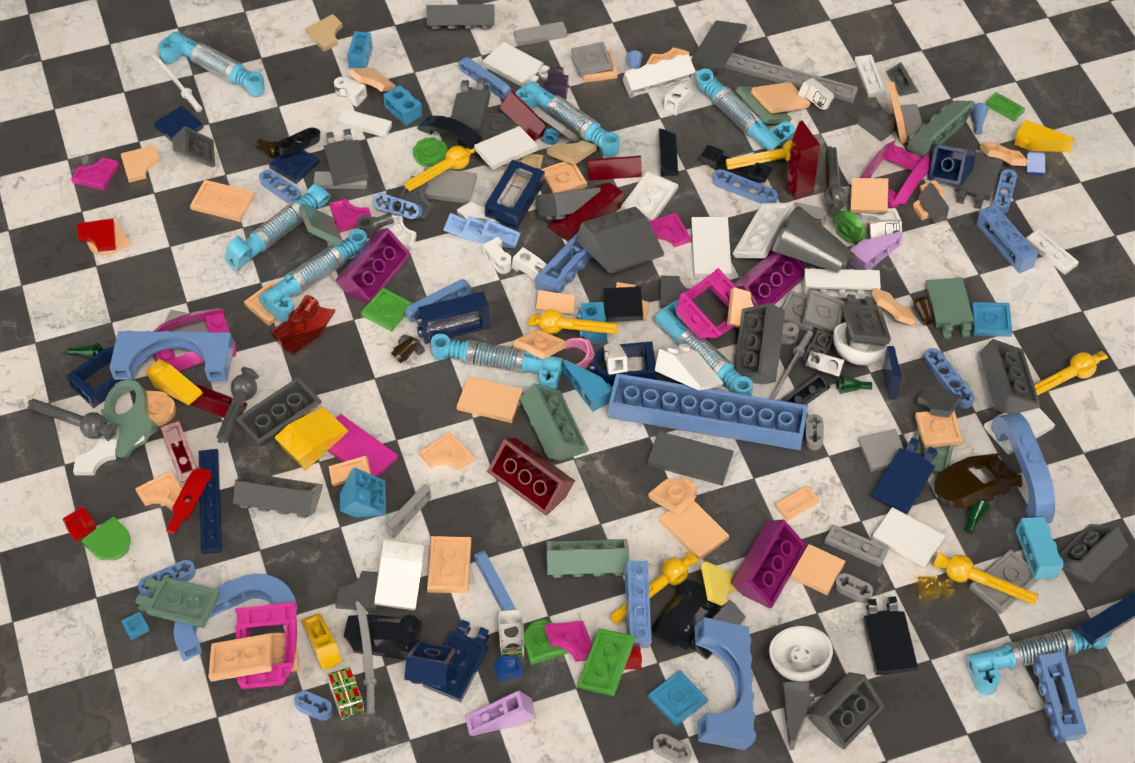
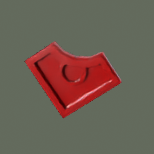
M113 218L77 223L79 241L92 243L96 246L98 252L116 250L115 222Z

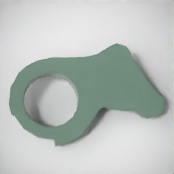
M129 379L115 384L105 399L104 409L101 410L102 416L107 422L117 423L120 426L119 442L115 452L119 458L123 459L129 458L134 449L146 444L149 437L158 431L156 423L147 415L148 399L145 388L137 381ZM127 391H135L136 401L132 408L126 413L116 414L115 405L119 397Z

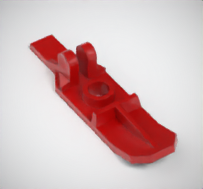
M203 468L193 469L173 505L174 515L166 532L176 534L181 523L189 521L190 515L193 513L199 498L212 477L209 470Z

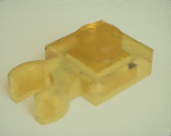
M918 576V598L939 599L940 594L951 597L955 591L946 587L953 586L954 581L946 579L943 582H939V577Z

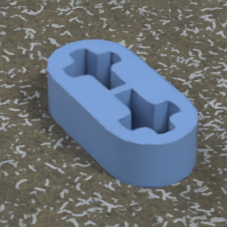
M301 691L294 698L297 710L315 719L325 721L330 719L333 714L330 701L311 692ZM308 699V703L301 705V700ZM319 708H327V711H322V713L319 712Z

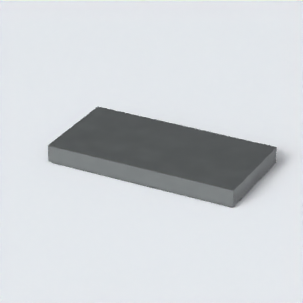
M716 20L691 59L694 69H709L712 72L720 73L746 32V24Z
M658 431L647 466L723 486L734 451Z

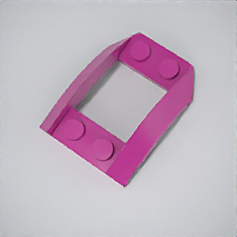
M896 140L886 144L874 156L860 177L871 178L884 159L912 170L899 193L888 189L889 208H896L898 204H907L909 197L926 176L932 163L928 154L922 158L918 154H913L902 147L895 146Z
M717 268L697 285L680 295L676 314L699 339L720 337L734 326L727 325L726 320L715 327L693 301L711 289L729 308L731 289L737 287Z
M222 308L185 314L159 325L152 331H170L186 324L204 320L208 332L230 333L223 314L224 309ZM234 341V349H233L232 357H236V342H235V341ZM173 348L153 354L155 362L160 359L172 365L179 372L205 363L198 354L192 351L177 358Z
M296 602L235 608L237 613L236 639L251 637V629L286 626L283 663L272 664V671L235 677L242 689L283 686L293 668L297 643Z

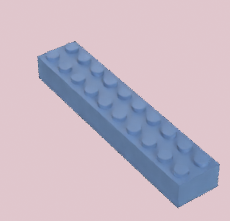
M617 373L609 401V418L801 450L808 405L713 389L699 391L688 385Z

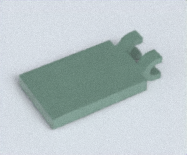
M963 277L926 280L925 287L928 299L931 301L935 327L942 329L943 339L951 338V331H953L955 326H960L962 338L970 337L969 330L972 329L971 325H973L974 319Z
M147 577L144 585L149 587L147 592L154 594V596L149 598L138 594L135 602L140 604L138 609L146 611L148 615L204 628L221 593L218 589L168 577H163L161 581Z

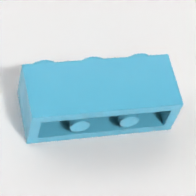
M1021 518L1016 533L1033 578H1057L1063 568V560L1058 554L1056 542L1053 541L1050 527L1047 525L1045 518Z

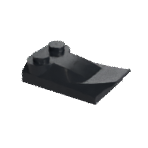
M692 580L683 581L679 586V591L652 626L654 635L674 647L680 646L687 650L691 645V640L695 637V626L703 617L711 618L720 605L707 600L706 589L702 585Z
M366 614L372 655L406 660L407 654L417 640L420 639L423 625L422 620H418L413 615L398 618ZM349 615L344 638L351 645L353 653L363 654L358 615Z

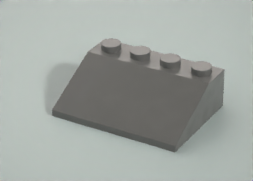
M636 206L582 222L576 240L609 273L662 257L665 254L648 218Z

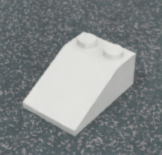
M679 344V346H668V348L659 349L655 366L656 372L699 391L723 386L722 380L697 351L691 349V346Z
M383 540L374 605L415 611L424 545Z

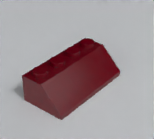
M803 120L799 121L792 138L790 160L788 161L789 170L787 172L786 190L795 200L814 193L820 143Z
M611 183L596 185L594 188L600 187L601 191L573 214H566V218L554 219L547 226L565 241L569 242L579 231L582 222L618 211L623 204V191Z
M506 438L503 440L487 470L490 475L544 515H548L566 498L575 482L574 479L517 438Z

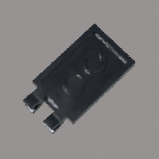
M896 596L888 597V603H886L887 610L878 611L876 598L868 599V605H866L868 615L863 617L875 675L917 671L918 664L905 611L898 612Z

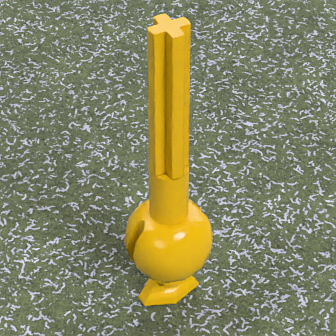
M792 139L786 141L783 148L726 159V167L730 170L755 165L756 162L765 163L785 159L788 162L790 160Z
M462 146L451 147L447 151L444 160L406 181L405 188L412 191L450 168L454 170L464 169L469 163L470 155L476 152L474 147L472 149Z
M547 309L541 315L537 313L531 315L528 321V326L538 325L543 332L551 335L559 333L562 329L617 334L619 324L564 318L562 313L555 309Z
M1103 351L1097 352L1094 355L1086 352L1077 353L1072 357L1069 367L1034 384L1037 395L1075 376L1082 379L1091 377L1096 371V364L1100 360L1108 359L1107 355Z
M939 551L934 561L935 568H945L948 577L954 582L962 583L971 579L1033 605L1036 604L1039 597L1038 594L974 568L972 560L966 555L958 554L948 558Z
M686 552L685 556L681 559L671 557L665 560L661 565V575L649 583V597L654 596L668 584L673 586L680 585L688 577V567L693 563L699 562L698 558L692 552ZM626 603L609 615L614 625H617L626 618Z

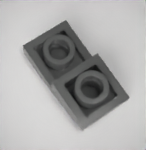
M818 329L802 361H807L810 351L828 355L834 343V335Z

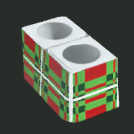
M519 610L501 611L498 614L501 654L503 656L524 657L525 641L522 612ZM515 625L519 630L518 635L513 638L507 637L504 634L505 627ZM510 643H515L519 646L518 648H506Z
M351 667L327 674L329 686L341 720L364 711L363 701Z

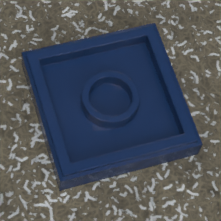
M182 105L154 123L155 128L171 142L172 137L184 126L197 132L204 128L203 123Z
M301 150L290 156L279 155L269 164L271 170L297 184L319 164V158L305 150Z
M887 346L883 363V373L890 400L897 398L902 377L894 346Z

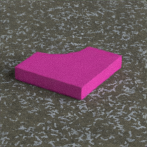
M102 157L93 165L78 166L71 178L72 183L105 191L119 167V162Z
M347 199L329 203L339 233L357 229V220L362 215L372 217L369 207L353 206Z
M677 213L649 221L657 239L671 243L674 248L691 242V237Z
M584 621L546 624L544 630L550 646H557L567 650L576 662L587 661L592 648V642Z

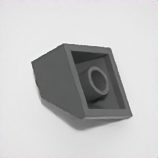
M186 126L172 137L173 151L210 167H215L213 139Z

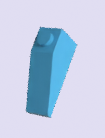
M567 360L562 361V373L592 412L609 404L612 387L609 383H606L602 377Z

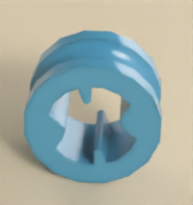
M547 128L544 131L543 141L549 145L556 144L560 136L559 131L555 128Z

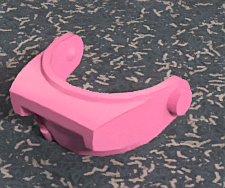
M583 338L566 340L567 345L565 349L575 347L586 353V357L576 365L585 369L589 367V362H594L595 353L590 340Z

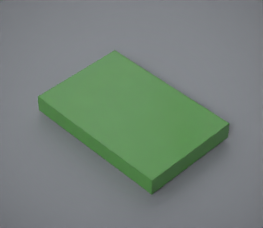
M599 628L577 687L582 690L614 697L636 638L630 634Z

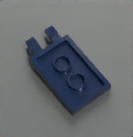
M913 437L909 441L906 450L899 448L871 496L876 501L890 508L893 507L906 515L910 512L935 469V465L931 464V462L935 458L937 449L930 446L924 457L917 454L915 451L919 440Z
M463 619L457 632L450 630L443 644L458 648L452 675L446 687L435 688L430 684L423 683V687L458 702H462L489 649L486 643L490 637L488 635L489 630L482 627L476 639L468 637L471 631V627H469L470 622Z

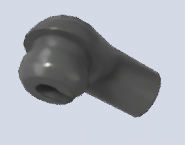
M402 335L398 340V344L409 339L411 336ZM413 337L419 344L414 351L417 355L423 354L425 348L417 338Z

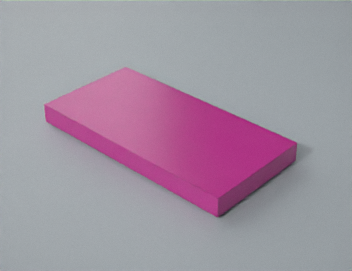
M342 414L336 417L349 431L327 451L338 460L346 462L367 456L371 475L379 477L398 459V454Z

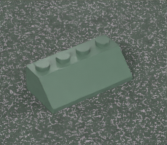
M953 101L950 105L946 104L939 114L936 113L930 119L928 124L924 123L918 133L914 132L909 137L908 141L910 142L907 149L922 158L927 154L931 155L934 152L935 144L942 145L966 123L975 102Z
M534 383L520 397L523 409L527 412L530 424L534 427L537 438L541 442L544 453L548 458L562 461L589 451L561 391Z
M627 539L547 541V574L552 575V577L559 578L563 577L564 574H572L573 577H582L584 574L604 576L605 573H613L616 576L625 575L624 567L627 561H629Z

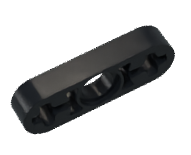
M310 127L279 141L278 153L282 156H290L318 143L321 135L320 130Z

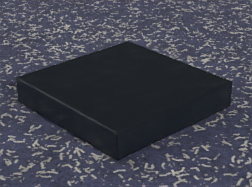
M641 286L604 288L606 322L643 320Z

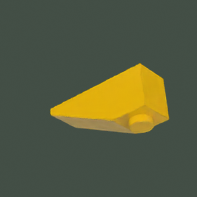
M1025 119L1017 132L1014 145L1029 151L1071 152L1075 138Z
M160 359L145 371L154 388L187 405H190L202 394V391L178 370Z
M321 613L302 619L301 623L321 669H330L342 663L337 644Z

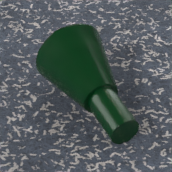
M93 343L79 348H68L67 354L91 359L102 351L103 348L99 343Z
M841 375L836 381V389L839 390L840 394L860 389L871 390L873 386L872 382H862Z
M985 500L976 501V505L970 506L966 532L973 533L976 523L979 522L990 506Z

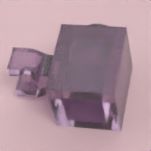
M557 67L556 74L548 73L547 80L543 82V88L554 96L558 95L567 100L569 75L563 74L564 67Z

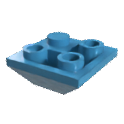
M354 467L340 492V511L355 518L384 516L386 514L385 480Z

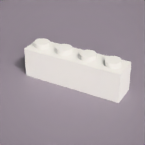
M689 54L684 56L677 55L670 60L663 59L653 65L646 64L639 69L632 68L627 70L623 76V83L629 98L693 80L696 71Z
M812 268L805 269L804 295L808 296V292L812 289L834 298L847 299V295L851 294L855 295L856 299H865L866 296L873 297L872 291L874 288H881L879 270L848 269L840 270L837 273L828 269Z

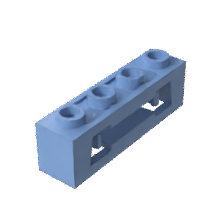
M996 204L980 210L977 226L1020 274L1033 268L1038 252Z
M578 232L535 277L536 290L562 293L565 286L574 280L576 274L585 268L586 263L594 258L576 240Z
M627 561L624 567L627 634L633 635L636 638L633 647L649 648L651 644L648 561Z
M1064 651L1039 655L1033 663V670L1035 675L1039 677V691L1041 696L1045 698V713L1047 716H1050L1052 736L1056 737L1057 743L1083 739L1087 731ZM1057 677H1059L1060 680L1058 682V687L1066 712V715H1064L1063 718L1061 716V713L1063 712L1054 683V680H1056Z

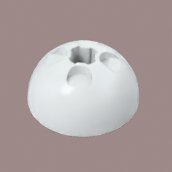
M846 322L839 324L834 329L833 339L837 352L844 360L855 365L865 366L877 362L885 355L887 346H890V343L879 344L852 341Z
M795 626L778 633L770 644L769 652L772 664L782 676L792 681L804 682L818 678L827 670L832 659L833 647L830 639L820 630L808 626Z

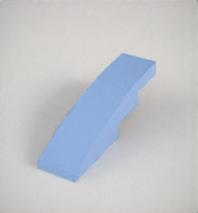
M450 213L443 229L459 237L484 244L499 237L502 241V247L514 249L521 234L489 219L484 223L470 216L466 220Z

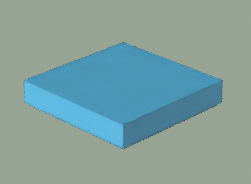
M971 303L974 319L973 336H1012L1009 303Z
M681 670L648 694V698L675 727L708 703V698Z

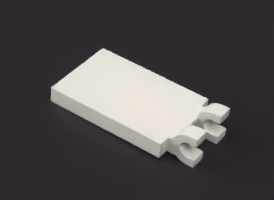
M505 42L501 43L482 61L485 68L521 87L532 81L536 83L539 80L538 76L545 81L550 77V74L546 73L549 71V67L543 65V62Z

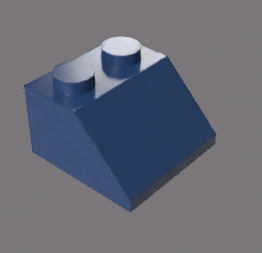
M935 144L928 179L962 185L973 170L977 152Z
M417 640L406 656L404 680H409L414 684H430L435 688L446 687L452 675L458 648Z

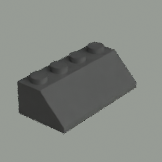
M494 4L426 5L427 26H431V29H441V25H448V29H458V25H464V29H472L474 25H481V28H491V25H495Z
M771 303L742 309L734 369L742 376L750 378L754 384L776 382L785 310Z
M992 339L979 352L995 409L999 412L1011 414L1039 408L1041 405L1023 349Z
M297 377L237 417L235 420L238 432L249 444L260 445L284 429L288 424L296 421L320 405L322 401Z
M245 473L235 480L233 504H238L241 508L258 507L260 511L277 510L279 514L296 513L298 517L306 518L316 511L323 484Z

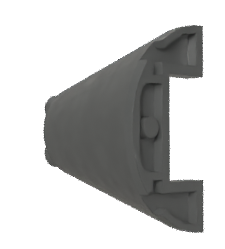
M799 206L787 218L786 225L779 232L772 248L774 252L837 273L842 268L845 269L855 256V253Z

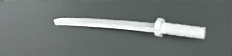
M152 54V57L182 91L181 96L191 103L196 112H201L202 107L193 97L191 89L184 88L156 54Z

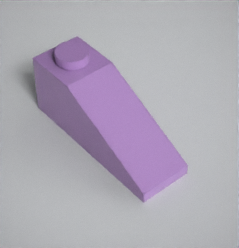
M896 232L863 240L857 245H853L850 250L855 253V256L849 264L857 270L872 269L901 245L903 233Z
M517 691L465 716L469 735L475 736L518 726L535 718L536 714L532 698L521 691Z

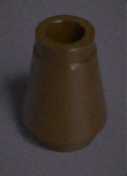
M264 139L257 141L256 148L271 158H277L280 155L278 153V141Z
M925 296L915 299L913 301V309L923 322V325L932 324L934 319L931 301Z
M411 336L395 346L391 354L400 363L406 362L419 344Z

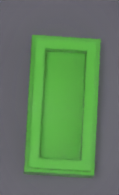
M997 92L986 101V106L1013 122L1025 111L1024 107Z

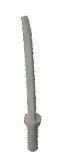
M807 330L799 345L794 347L792 352L794 357L770 399L775 400L798 357L804 356V349L813 336L812 331Z
M356 601L364 654L366 679L363 680V683L367 689V714H374V688L377 685V680L374 679L370 633L366 610Z

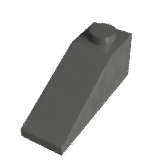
M855 102L843 111L847 117L880 142L893 134L895 118L883 109Z
M809 681L783 682L782 700L789 750H794L810 710V704L814 702V691L809 688Z

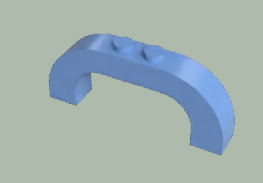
M1018 412L995 417L991 427L998 442L1010 441L1026 479L1029 492V502L1026 507L1028 517H1044L1047 524L1052 523L1055 514L1054 487L1049 469L1028 421Z
M266 574L245 575L235 580L227 581L215 588L220 590L221 595L209 618L251 599H263L270 604L296 602V599L289 587L278 578ZM175 621L174 639L183 662L201 654V646L196 637L199 627Z

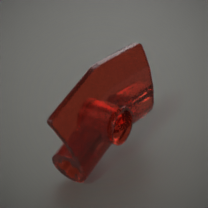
M306 295L297 309L290 312L289 320L282 322L271 330V335L281 347L294 355L321 335L334 315L335 309L320 307L319 302L314 297Z

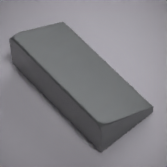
M901 62L886 71L891 81L895 83L896 90L900 96L918 92L912 78Z
M930 182L920 193L918 200L931 219L937 223L947 219L949 206L933 183Z

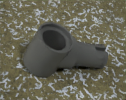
M391 212L376 218L375 216L362 215L357 220L358 228L365 231L367 239H370L376 231L380 230L379 228L394 223Z

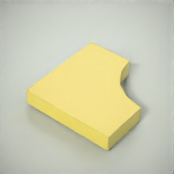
M706 561L701 564L707 600L722 606L727 603V594L737 591L731 583L734 574Z

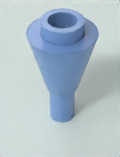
M633 50L627 53L626 58L630 69L640 68L643 59L641 52Z
M983 103L975 104L972 109L975 133L978 135L982 134V127L989 110L988 106Z

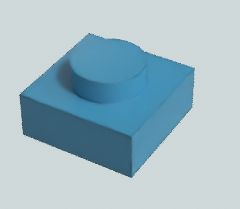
M141 612L121 621L130 640L150 631Z

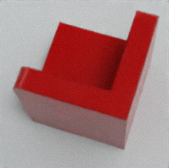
M84 506L63 518L64 525L75 542L82 540L96 530L95 523Z
M632 647L624 670L642 669L640 647Z

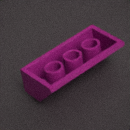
M389 228L376 231L335 281L346 294L369 304L406 262L411 253Z
M770 251L766 258L761 259L734 285L738 289L751 293V300L754 306L766 303L775 305L804 279V272L807 268L801 260Z
M784 519L767 521L731 583L744 597L772 608L806 550L807 545Z

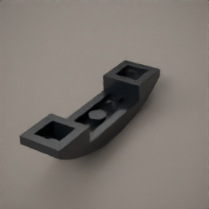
M429 116L417 127L419 131L430 135L438 132L457 139L458 145L472 149L482 139V136L469 126L446 116Z
M707 145L700 156L703 162L715 170H725L757 183L766 182L773 170L772 167L758 162L754 166L750 165L728 170L726 159L731 158L724 155V150L711 145Z

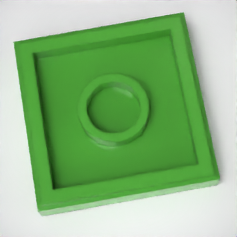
M382 288L362 310L361 316L392 332L406 316L405 310L413 303Z

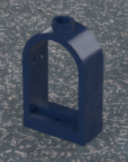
M652 341L619 344L627 358L643 356L645 370L617 374L657 380ZM604 347L596 352L594 362H589L590 372L602 377L606 383L613 387L616 373L608 374L599 366L605 361Z
M114 347L100 351L67 375L70 387L93 409L105 401L109 391L116 383L123 381L111 378L95 391L84 382L105 365L111 363Z

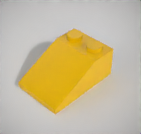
M321 407L288 424L274 438L281 448L306 471L349 431L329 411Z

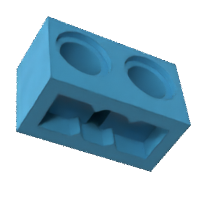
M354 31L347 54L349 70L350 68H367L373 49L371 33Z
M401 85L383 95L385 107L405 126L422 116L421 102L415 99Z
M603 302L581 303V311H577L578 319L606 322ZM579 330L580 337L590 340L591 344L607 343V333Z

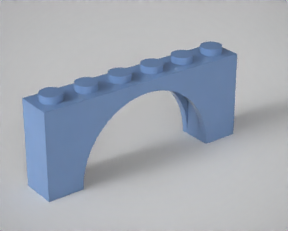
M118 331L110 363V371L115 380H133L136 370L148 357L162 350L180 348L198 354L205 361V373L208 381H228L234 349L232 335L226 332Z
M703 617L695 626V645L706 648L716 654L730 670L736 686V699L731 710L723 713H706L698 721V741L740 750H746L755 742L754 693L752 692L753 673H751L752 655L750 654L751 636L747 626Z

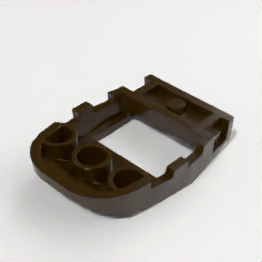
M998 453L971 456L942 470L935 480L934 492L949 506L957 508L976 505V501L985 500L989 502L994 500V496L1000 493L1005 495L1010 492L1011 487H1022V475H1017L999 458ZM969 468L981 469L993 481L984 484Z

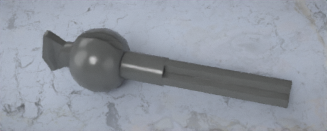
M829 146L827 150L829 188L824 192L823 200L825 205L832 210L833 216H835L846 206L848 194L840 186L837 148Z
M243 366L241 368L242 374L235 377L231 383L230 389L234 397L216 437L219 443H227L236 422L235 419L238 417L244 401L250 400L257 392L255 380L259 378V375L251 368Z
M33 398L28 401V409L78 426L82 434L89 439H97L103 435L109 442L116 434L118 424L107 425L105 418L99 413L90 412L82 416Z

